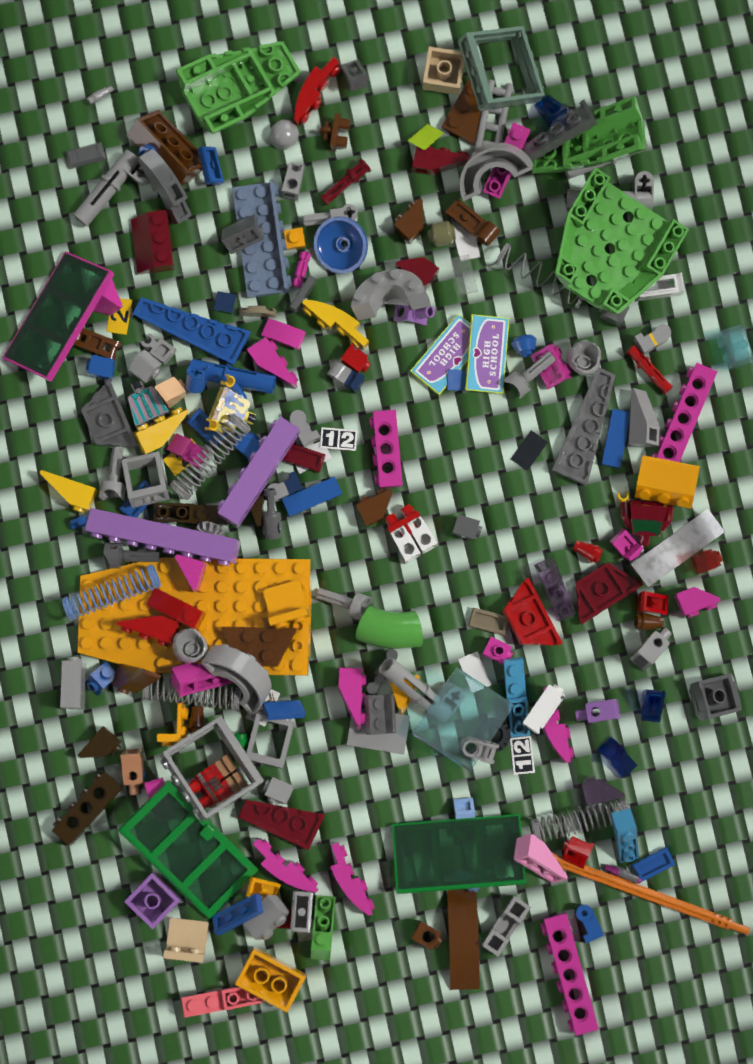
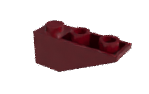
M431 145L425 150L416 146L412 172L433 175L465 166L471 155L464 151H458V153L451 152L450 149L443 147L436 149L432 148Z

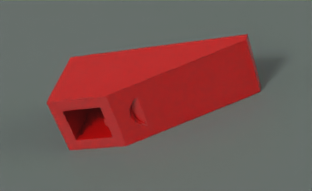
M161 615L117 622V625L121 626V631L131 634L133 630L139 633L138 637L150 640V637L158 639L156 643L166 647L168 643L172 645L173 638L179 632L182 624Z

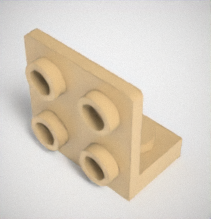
M170 918L167 945L163 958L203 963L205 960L209 923L206 921Z

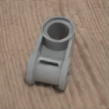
M471 736L464 737L460 741V749L466 756L485 763L494 764L493 758L496 749L499 748V744ZM474 743V748L466 751V745Z

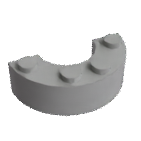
M491 143L477 149L468 158L461 173L460 192L463 201L481 193V176L488 169L494 167L505 168L514 177H517L532 170L533 163L531 159L521 149L507 143Z
M391 269L377 272L365 280L356 290L352 298L351 308L357 320L376 317L381 305L391 299L407 300L412 310L430 307L431 303L422 281L415 274L406 270Z
M222 644L212 646L201 662L213 676L225 677L239 686L243 692L239 703L250 715L259 711L269 695L272 685L268 671L256 661L254 656Z

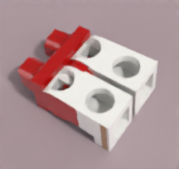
M410 504L401 509L405 517L404 519L398 521L394 513L385 518L388 532L405 564L421 556V552L425 554L438 546L436 539L419 512H415ZM412 538H414V540L416 541L417 545L419 546V549Z

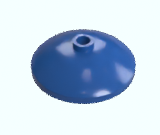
M337 216L324 221L319 226L314 237V250L319 262L326 269L342 274L354 271L364 262L368 251V241L364 230L356 221L348 217ZM344 240L348 242L347 247L344 245Z

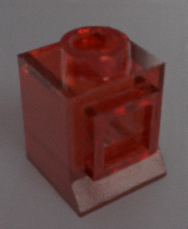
M712 549L690 557L697 575L719 568L721 566L720 562H722L720 552L712 551Z

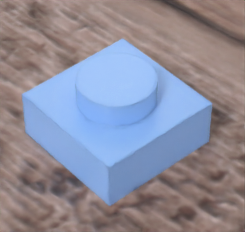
M473 798L453 799L456 819L475 818Z

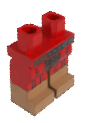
M228 754L196 775L189 784L194 794L199 790L204 797L199 799V802L204 809L215 807L248 786L239 770L222 782L220 781L237 769Z

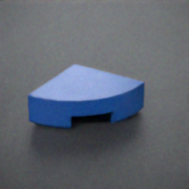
M81 516L69 522L70 529L73 530L86 526L88 518Z

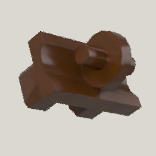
M335 113L333 129L330 128L331 122H326L325 127L319 128V133L324 135V141H328L329 136H331L330 151L336 152V148L347 149L348 137L338 135L339 130L349 132L350 120L341 118V114Z

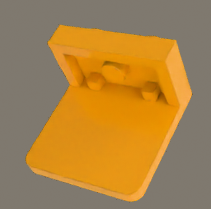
M299 580L267 588L263 591L270 616L268 618L270 626L280 629L287 627V623H301L310 617Z
M178 703L177 734H157V742L162 743V746L172 747L175 743L188 737V728L184 727V720H188V708L185 707V704Z

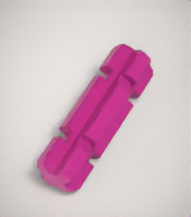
M305 251L300 253V261L297 263L294 274L295 278L292 281V286L295 288L302 287V279H304L308 267L307 262L310 260V253Z

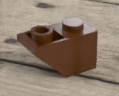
M421 198L417 201L413 200L408 205L407 212L404 215L399 214L394 220V230L409 244L423 232V200Z
M384 488L377 491L376 496L372 498L366 496L358 500L359 503L356 504V508L365 527H369L384 519L393 495L391 489L387 490Z

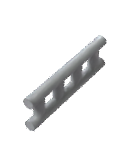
M488 80L492 94L503 96V98L511 97L513 84L506 83L505 89L494 87V80ZM509 107L481 111L473 152L487 144L502 143ZM489 112L500 114L498 124L487 122ZM485 130L496 132L494 142L483 140Z

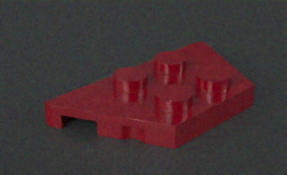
M607 562L575 583L580 624H584L644 584Z

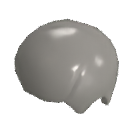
M280 120L272 126L269 139L276 149L287 150L295 145L298 140L299 131L292 121Z

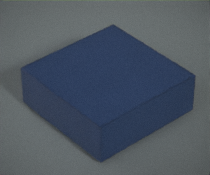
M217 291L214 311L233 314L236 295Z

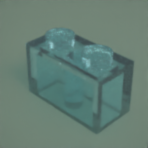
M743 324L719 332L717 342L719 347L723 348V361L726 366H729L730 370L753 362V354Z

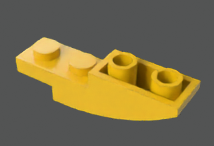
M303 300L302 307L304 308L302 310L309 317L313 315L318 320V325L323 329L328 328L331 331L337 326L336 330L342 336L347 335L351 339L350 342L359 349L361 347L364 350L369 345V340L357 331L360 323L352 316L323 302Z

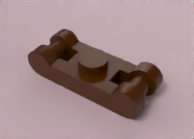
M83 328L73 346L115 360L116 351L120 349L122 343ZM82 335L87 336L85 342L80 341ZM105 344L110 345L109 351L103 350Z

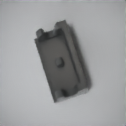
M255 214L222 229L221 241L230 254H234L264 239L263 227L258 225V218Z

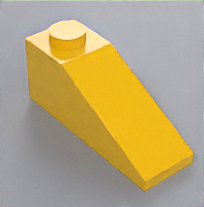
M43 470L40 471V474L74 507V511L84 513V511L90 512L97 493L96 488Z

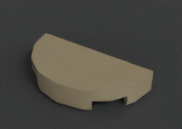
M248 306V308L241 307L239 309V317H276L277 313L274 308L266 309V306Z

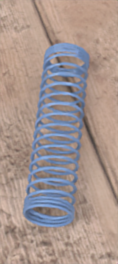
M154 565L146 566L152 588L145 578L143 569H140L145 581L146 590L140 582L137 571H134L139 582L140 592L134 584L131 573H129L135 595L130 590L125 575H123V579L127 586L129 597L124 592L119 577H117V580L122 590L123 599L117 592L113 579H111V582L116 592L117 601L111 593L108 582H105L111 597V603L106 597L102 584H100L106 606L102 603L96 586H94V590L99 599L100 608L96 605L90 588H88L94 610L89 605L85 591L82 590L88 606V613L83 607L79 593H76L82 607V615L77 609L73 595H71V600L67 596L62 598V604L70 621L78 619V614L82 617L84 612L89 615L90 610L95 612L96 608L98 610H101L102 606L107 608V603L112 606L113 601L118 604L119 599L124 601L125 597L130 599L131 595L136 597V591L141 595L142 589L147 593L148 587L150 590L161 587V582Z

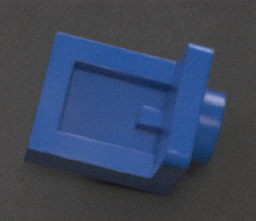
M105 662L89 675L85 683L90 691L99 696L113 682L116 671Z

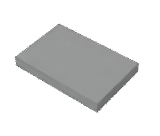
M395 714L396 733L366 735L365 724H361V730H357L351 717L347 745L404 754L410 716Z

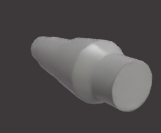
M109 86L92 93L87 98L88 103L91 105L99 102L104 96L113 91V87Z

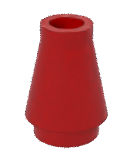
M577 540L573 551L591 563H598L603 553V549L599 548V545Z

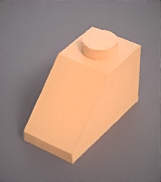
M175 377L155 386L158 395L169 409L187 396L185 391L186 385L181 379L177 381Z

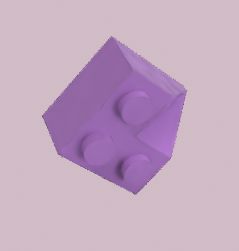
M151 873L127 898L125 903L154 929L182 899L155 873Z

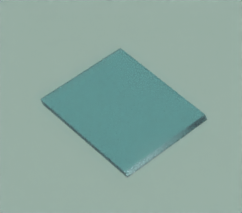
M456 667L412 735L470 772L478 759L466 756L460 749V741L467 736L491 741L514 707V704ZM468 743L465 748L466 751L472 750L474 743Z

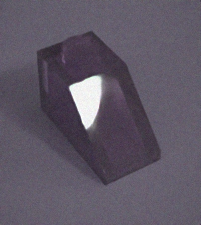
M595 776L584 778V783H580L585 806L625 797L623 792L602 779L596 780Z

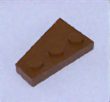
M470 79L464 86L441 128L474 146L481 111H479Z

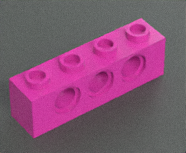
M396 410L373 411V417L369 418L370 429L374 428L375 436H371L372 447H376L373 463L374 466H378V473H375V485H379L380 490L384 488H402ZM387 427L390 432L387 435H381L379 429ZM385 445L389 446L391 448V452L389 454H383L380 451L381 447ZM389 464L393 467V470L390 473H385L382 467Z

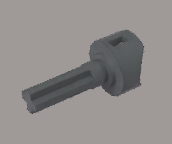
M106 543L103 552L108 560L107 568L121 569L123 562H159L160 555L159 552L124 551L122 543Z

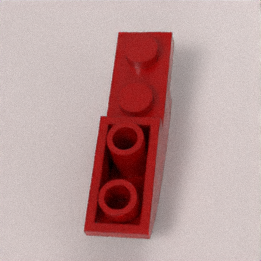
M335 57L328 62L322 71L315 66L304 82L295 108L294 123L297 127L307 122L312 110L319 108L322 103L319 91L322 92L328 85L327 81L339 73V61Z

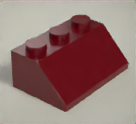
M167 210L146 212L132 218L131 227L137 275L175 270Z

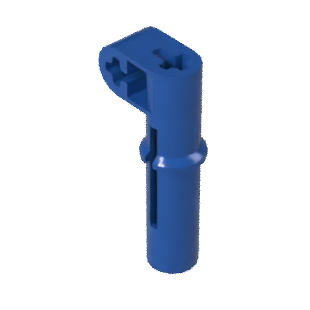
M192 359L187 369L185 388L190 393L203 392L208 381L215 383L226 382L227 377L225 374L233 376L235 382L244 389L273 394L275 390L276 376L231 367V364L221 365Z

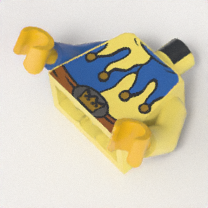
M225 374L227 381L220 382L224 387H220L209 418L206 419L210 425L205 427V430L226 433L221 428L223 426L229 432H232L233 430L225 424V422H228L234 429L238 428L229 419L232 414H236L243 421L251 425L256 419V414L248 411L250 402L247 400L246 394L231 375Z

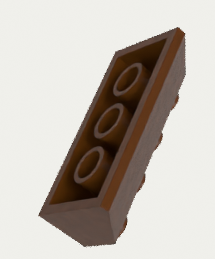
M160 110L137 119L127 135L139 148L145 144H150L155 148L156 152L172 170L181 186L189 183L202 171L198 150Z

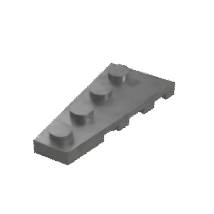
M584 99L579 102L580 106L574 111L571 109L565 113L567 117L560 122L555 121L551 124L549 131L546 133L541 132L523 146L531 161L541 158L544 154L558 148L568 140L574 139L577 135L597 124Z

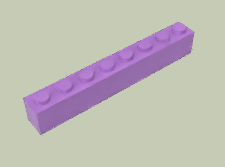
M93 508L90 509L85 531L91 533L90 536L102 539V536L109 537V541L120 543V540L127 541V545L138 547V544H142L149 550L156 551V548H161L167 554L174 555V552H179L181 556L188 558L198 556L200 557L199 560L204 562H211L212 559L218 561V564L223 566H229V564L236 565L241 544L239 540Z

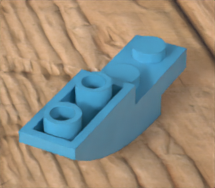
M523 657L503 659L511 737L530 736V729L522 724L528 715Z

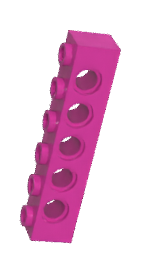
M696 363L694 367L690 366L686 375L689 378L687 384L683 383L679 394L682 395L680 401H675L671 410L674 412L672 419L668 418L664 427L667 429L665 436L661 435L658 453H653L652 457L680 462L718 371ZM698 381L701 384V389H695L692 382ZM685 399H692L694 401V406H687L685 403ZM678 416H685L687 423L681 424L678 421ZM677 433L680 440L673 441L670 434ZM670 450L673 455L672 458H665L663 451Z
M567 913L544 918L543 924L540 925L543 935L548 937L549 943H546L548 954L553 955L554 962H551L554 974L558 973L560 981L556 983L559 993H563L565 998L562 1001L564 1012H568L570 1020H567L570 1032L574 1031L576 1036L599 1030ZM557 930L563 933V938L560 941H554L553 933ZM561 950L568 951V958L562 961L558 958V953ZM567 969H572L574 972V976L570 980H566L563 976L564 971ZM573 988L579 990V996L576 999L569 997V991ZM577 1008H583L585 1013L583 1017L576 1018L574 1011Z

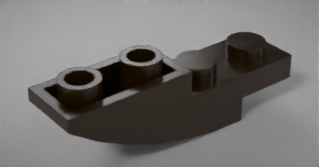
M155 503L154 522L198 525L200 522L208 521L217 525L232 526L231 523L218 516V505Z

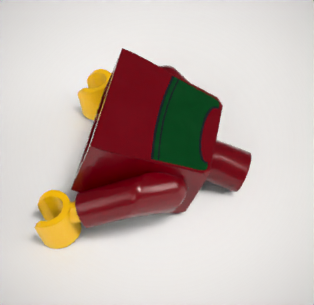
M627 491V497L623 499L620 497L619 492L620 513L626 528L630 529L632 534L639 535L638 544L649 546L650 536L658 537L671 524L674 505L629 500V492Z

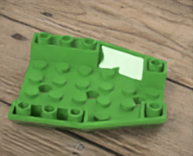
M594 167L566 215L555 275L565 288L594 307L618 315L663 276L689 229L675 219L668 222L609 183L611 177ZM624 213L630 214L631 222L624 221ZM606 244H609V245L612 246V248H613V253H612V254L606 253V251H605V245H606ZM587 276L594 278L595 284L593 286L587 284Z

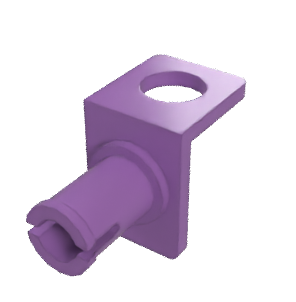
M395 305L394 322L410 321L425 326L427 325V318H432L435 310L432 306L412 310L409 305ZM404 307V314L400 317L399 311Z

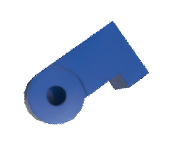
M588 905L578 906L575 910V916L582 922L587 933L582 935L584 942L588 943L604 936L592 908Z

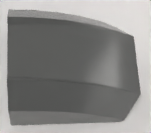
M731 673L690 684L689 693L694 705L695 715L700 721L742 711L737 685Z

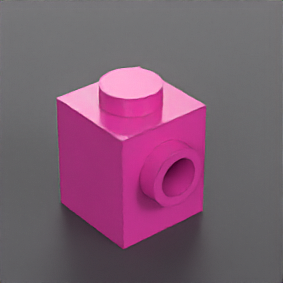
M491 636L482 655L503 665V659H510L513 652L510 651L512 646Z

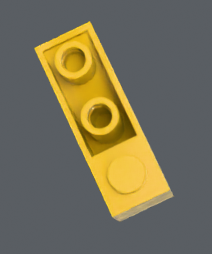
M176 408L167 417L162 415L155 418L154 423L150 425L144 423L136 427L137 431L133 432L141 452L147 454L162 447L189 413L188 409Z

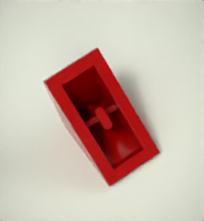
M641 591L638 596L637 613L667 615L669 596Z

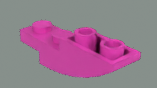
M513 122L504 143L523 150L531 129ZM501 167L492 168L483 192L500 199L512 175L511 172Z
M556 709L543 727V730L558 756L565 763H570L571 758H574L572 746L569 747L568 739H571L570 729L565 724L557 725V721H560L559 710Z
M257 839L253 843L266 857L261 865L275 877L298 889L315 893L319 890L316 887L318 885L317 881L312 876L307 878L303 873L305 869L298 862L294 864L291 861L285 866V859L279 853L275 855L270 850L272 846L265 839L262 841Z
M339 842L332 844L331 846L338 864L330 867L338 884L347 897L367 915H372L371 910L375 908L372 899H367L365 891L368 888L365 880H360V877L351 878L354 872L351 864H346L344 857L348 855L344 845L340 846Z

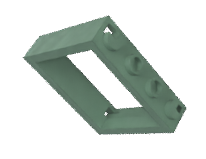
M523 26L465 33L458 40L479 111L537 103L545 96L544 87L539 78V71L536 68L533 52L530 49L528 36H526ZM512 40L528 94L493 99L476 44Z

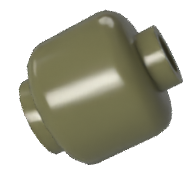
M449 221L433 223L431 230L428 231L429 241H433L436 247L453 244V240L456 239L454 224H450Z

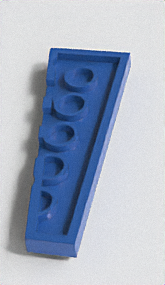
M142 297L133 312V316L233 366L251 335V332L229 324L226 325L216 320L207 319L200 315L191 314Z

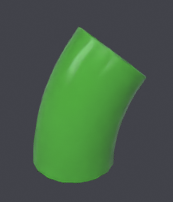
M370 606L364 612L358 624L356 639L377 647L407 649L422 646L423 632L420 619L415 611L391 612Z

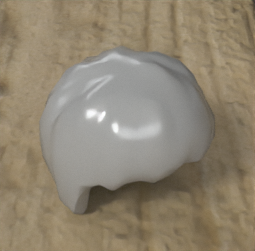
M588 340L576 342L567 356L570 368L579 375L588 376L594 374L599 368L601 350L599 346Z
M183 629L173 638V653L179 661L190 664L200 661L206 656L208 651L206 640L196 629Z

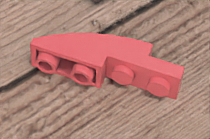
M239 986L181 997L184 1018L263 1003V999Z

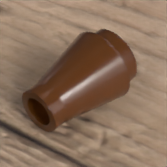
M644 612L636 613L634 617V627L639 629V631L662 628L664 625L663 617Z
M202 706L192 707L188 725L190 735L206 726Z

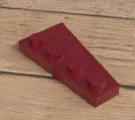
M246 799L238 817L309 850L325 814Z

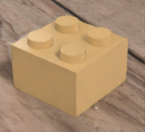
M429 47L422 90L459 95L464 69V59L461 51Z

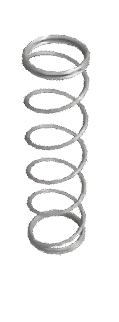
M508 243L504 245L495 262V264L499 265L508 250L505 262V269L509 270L525 255L521 268V278H526L540 264L536 280L537 287L542 286L555 273V271H553L548 276V278L541 285L538 286V279L542 268V262L540 261L532 268V270L526 276L522 277L523 268L526 260V253H523L510 268H507V261L511 249V245ZM555 275V279H554V283H553V287H552V295H553V296L557 295V294L564 288V286H563L557 293L553 294V293H554V286H555L556 279H557V276H556V275ZM569 290L568 300H567L568 304H572V303L579 297V296H577L572 302L569 303V298H570V294H571V291H570V290ZM582 298L578 299L575 308L578 309L583 301Z

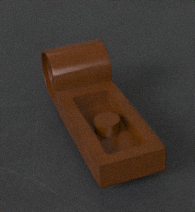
M459 198L454 201L445 213L487 247L501 232L496 225L484 220Z

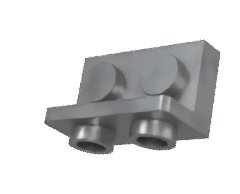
M394 694L364 696L366 735L396 733Z

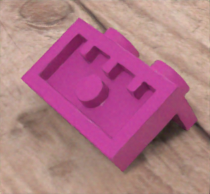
M548 345L531 355L534 363L547 352H550L556 359L540 373L547 389H551L563 381L572 378V370L562 358L563 353L556 345Z

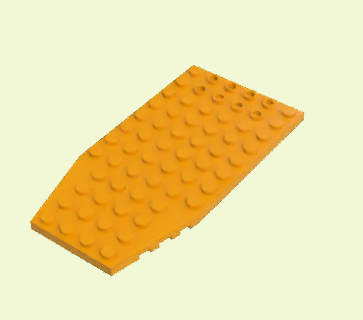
M159 558V562H137L121 566V569H107L80 576V598L83 607L88 613V606L82 590L85 591L89 605L94 610L88 588H90L96 605L100 608L99 599L94 590V586H96L100 599L106 606L100 584H102L106 597L111 603V597L105 582H108L111 593L117 601L116 592L111 582V579H113L117 592L123 599L122 590L117 580V577H119L123 590L129 597L128 589L123 579V575H125L129 588L135 595L129 573H131L134 584L140 592L139 582L134 571H137L140 582L146 590L145 581L140 569H143L145 578L152 588L146 566L154 565L161 582V587L157 589L206 613L198 632L205 638L208 651L215 645L225 644L229 646L222 632V627H272L268 620L270 616L263 591L267 588L299 580L310 617L301 623H287V627L284 628H297V632L283 655L281 663L278 667L263 668L268 671V675L308 676L311 651L312 607L310 559H237L236 565L229 564V566L219 565L218 561L211 559V562H205L207 566L200 589L197 592L192 590L176 558ZM149 587L147 593L142 589L141 595L136 591V597L131 595L130 599L126 597L124 601L119 599L118 604L113 601L112 606L107 603V608L102 606L101 610L97 608L95 612L90 610L89 615L85 612L83 617L79 615L78 653L117 664L146 669L157 674H171L172 667L187 664L175 657L171 644L168 643L167 647L156 643L158 639L150 637V640L138 637V632L132 630L130 634L121 631V626L117 625L118 621L159 615L175 620L146 605L153 592ZM79 603V612L82 615V607ZM182 623L179 632L191 627ZM203 659L194 663L201 664Z

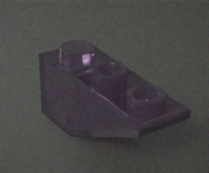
M551 557L535 564L534 568L557 621L559 622L575 615V610L557 564Z

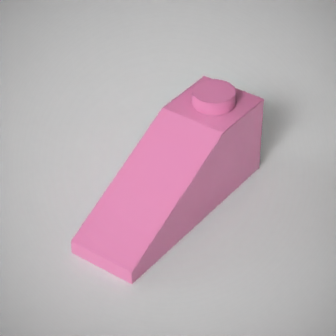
M526 834L516 839L515 861L551 883L567 880L568 876L547 845L538 839L537 836Z

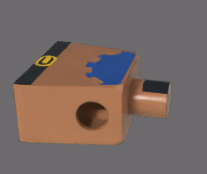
M143 748L124 750L121 754L123 784L129 785L130 795L141 794V784L145 781ZM131 772H135L137 776H132Z

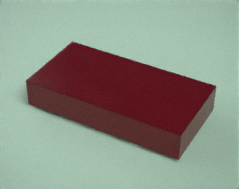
M293 444L284 457V462L320 473L326 454Z

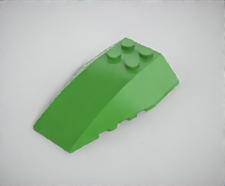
M283 41L259 45L256 48L247 47L234 52L232 50L225 51L223 54H209L176 69L184 98L201 127L211 134L245 120L301 74L300 69Z
M632 96L594 111L595 115L593 116L597 124L577 135L574 139L568 140L558 148L544 154L541 158L532 161L533 174L555 173L593 167L645 150V127L636 97Z

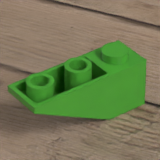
M316 895L311 959L330 961L336 897Z

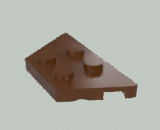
M222 627V632L229 647L254 656L262 667H278L293 636L297 632V628Z

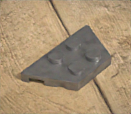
M108 379L104 386L93 395L90 402L81 409L97 446L137 448L138 444L113 385L110 379Z

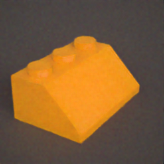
M643 455L635 498L692 509L700 466Z
M255 947L235 985L288 1012L307 974Z

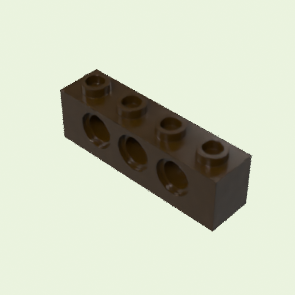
M107 772L103 774L98 773L92 780L94 784L90 788L86 787L79 794L81 797L77 803L72 802L66 809L68 813L63 818L60 816L53 823L54 828L51 831L68 846H72L124 788ZM99 787L104 790V796L101 799L95 796V790ZM85 802L91 805L89 813L82 811V805ZM71 817H76L78 820V825L75 828H71L68 824Z

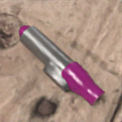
M608 864L605 867L606 871L635 884L642 882L639 876L627 872L626 868L610 866Z

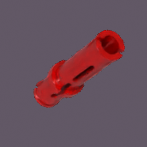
M636 345L626 352L635 361L637 368H641L664 395L673 388L649 361L650 358L646 357Z

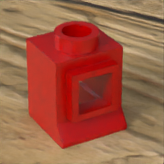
M353 344L350 345L341 357V363L357 373H365L371 366L368 355L358 348L355 349Z
M572 836L570 841L566 840L561 851L565 853L562 860L584 869L594 843H587Z

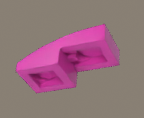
M268 318L261 336L299 350L306 332Z

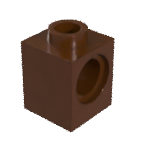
M422 921L419 922L411 937L412 940L430 950H433L434 947L438 948L443 938L440 937V931ZM426 931H431L434 935L433 940L430 942H425L422 938L423 933Z

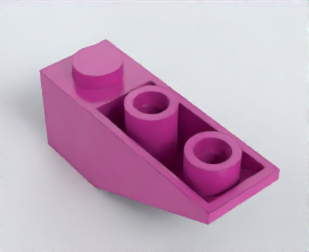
M265 337L247 349L248 354L258 369L269 375L276 376V379L294 389L298 388L296 383L299 381L293 371L289 372L286 368L288 363L283 356L279 357L276 353L278 348L273 340L269 341Z
M339 668V693L357 730H361V724H365V712H361V705H364V696H366V694L362 693V686H366V675H363V669Z

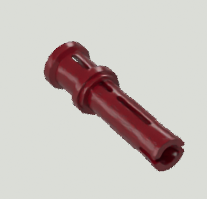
M360 158L353 168L346 170L344 177L320 196L321 200L328 206L330 202L342 194L350 185L358 183L362 176L367 172L370 173L372 171L371 168ZM343 184V186H342L340 189H338L334 194H331V193L334 192L339 186H341V185Z

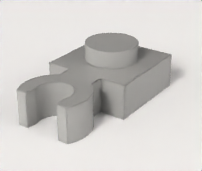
M148 334L147 336L151 342L146 344L142 341L143 348L151 350L149 353L166 365L176 353V348L163 339L156 342L154 336Z

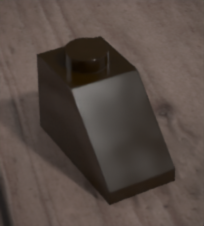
M102 726L77 756L79 758L110 757L111 754L115 756L122 748L120 746L122 741L109 729Z

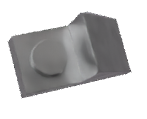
M358 59L341 65L351 92L368 86V75Z

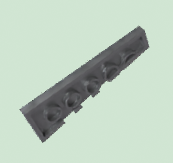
M598 368L552 469L553 472L584 486H587L616 376L602 368Z

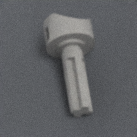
M547 352L523 374L515 370L504 381L518 388V397L521 399L531 390L528 382L533 380L556 359L550 352Z
M112 448L108 480L100 483L99 498L101 500L113 497L121 498L123 501L125 499L126 485L119 482L123 448Z
M322 588L318 590L316 599L349 609V617L359 621L366 607L373 601L372 597L357 593L352 599Z

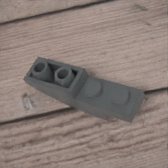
M150 149L137 157L153 191L159 192L174 225L180 224L192 216L185 202L188 197L161 156L154 149Z

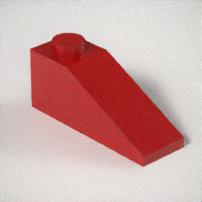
M154 588L146 604L197 631L206 615L205 612Z

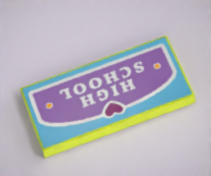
M457 314L410 371V373L439 396L448 386V369L461 370L467 363L470 323L460 314Z
M471 315L465 391L503 394L509 318Z

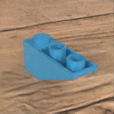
M631 809L611 813L620 863L632 862L638 859L637 827Z

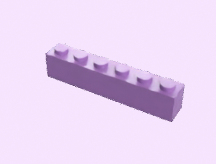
M282 417L278 421L274 420L269 428L271 430L268 436H264L259 443L261 447L257 453L255 451L252 453L248 460L250 462L248 467L240 471L238 475L240 479L236 484L233 483L227 492L229 496L226 500H222L217 507V510H219L217 512L218 516L239 528L300 434V428Z

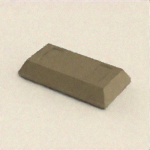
M473 607L468 626L506 636L509 623L505 615Z

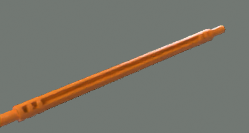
M552 853L562 869L727 930L732 929L746 935L750 932V927L733 922L731 918L587 865L582 869L562 860V856Z

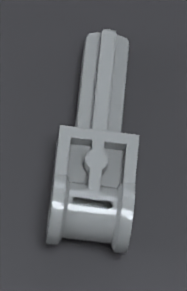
M347 204L343 208L330 209V212L304 215L303 223L304 226L320 225L332 217H348L347 212H351V219L357 222L358 210L354 205Z

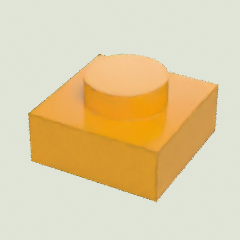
M302 227L284 230L287 250L306 247Z

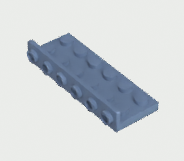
M270 179L268 183L232 187L237 222L255 214L258 218V225L263 227L264 239L241 250L247 297L255 298L289 293L288 287H292L290 275L286 276V269L289 268L288 257H284L283 250H287L286 241L281 239L280 233L284 232L283 220L279 221L278 214H282L280 202L276 203L275 197L279 196L278 185H274L273 179Z

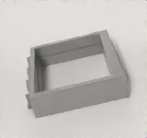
M222 716L160 755L162 766L170 771L173 783L176 786H180L183 791L182 796L187 803H191L194 808L192 809L197 819H201L202 822L264 782ZM213 729H216L251 784L206 812L174 764L171 756Z

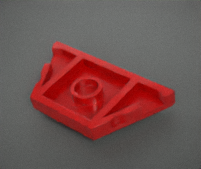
M529 577L526 578L502 610L519 644L559 646L563 644Z

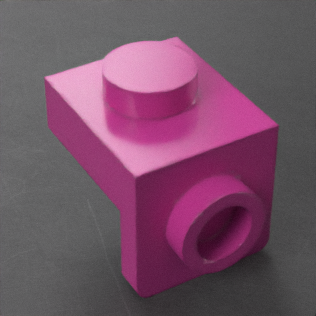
M623 528L609 541L619 554L629 561L636 559L644 549Z

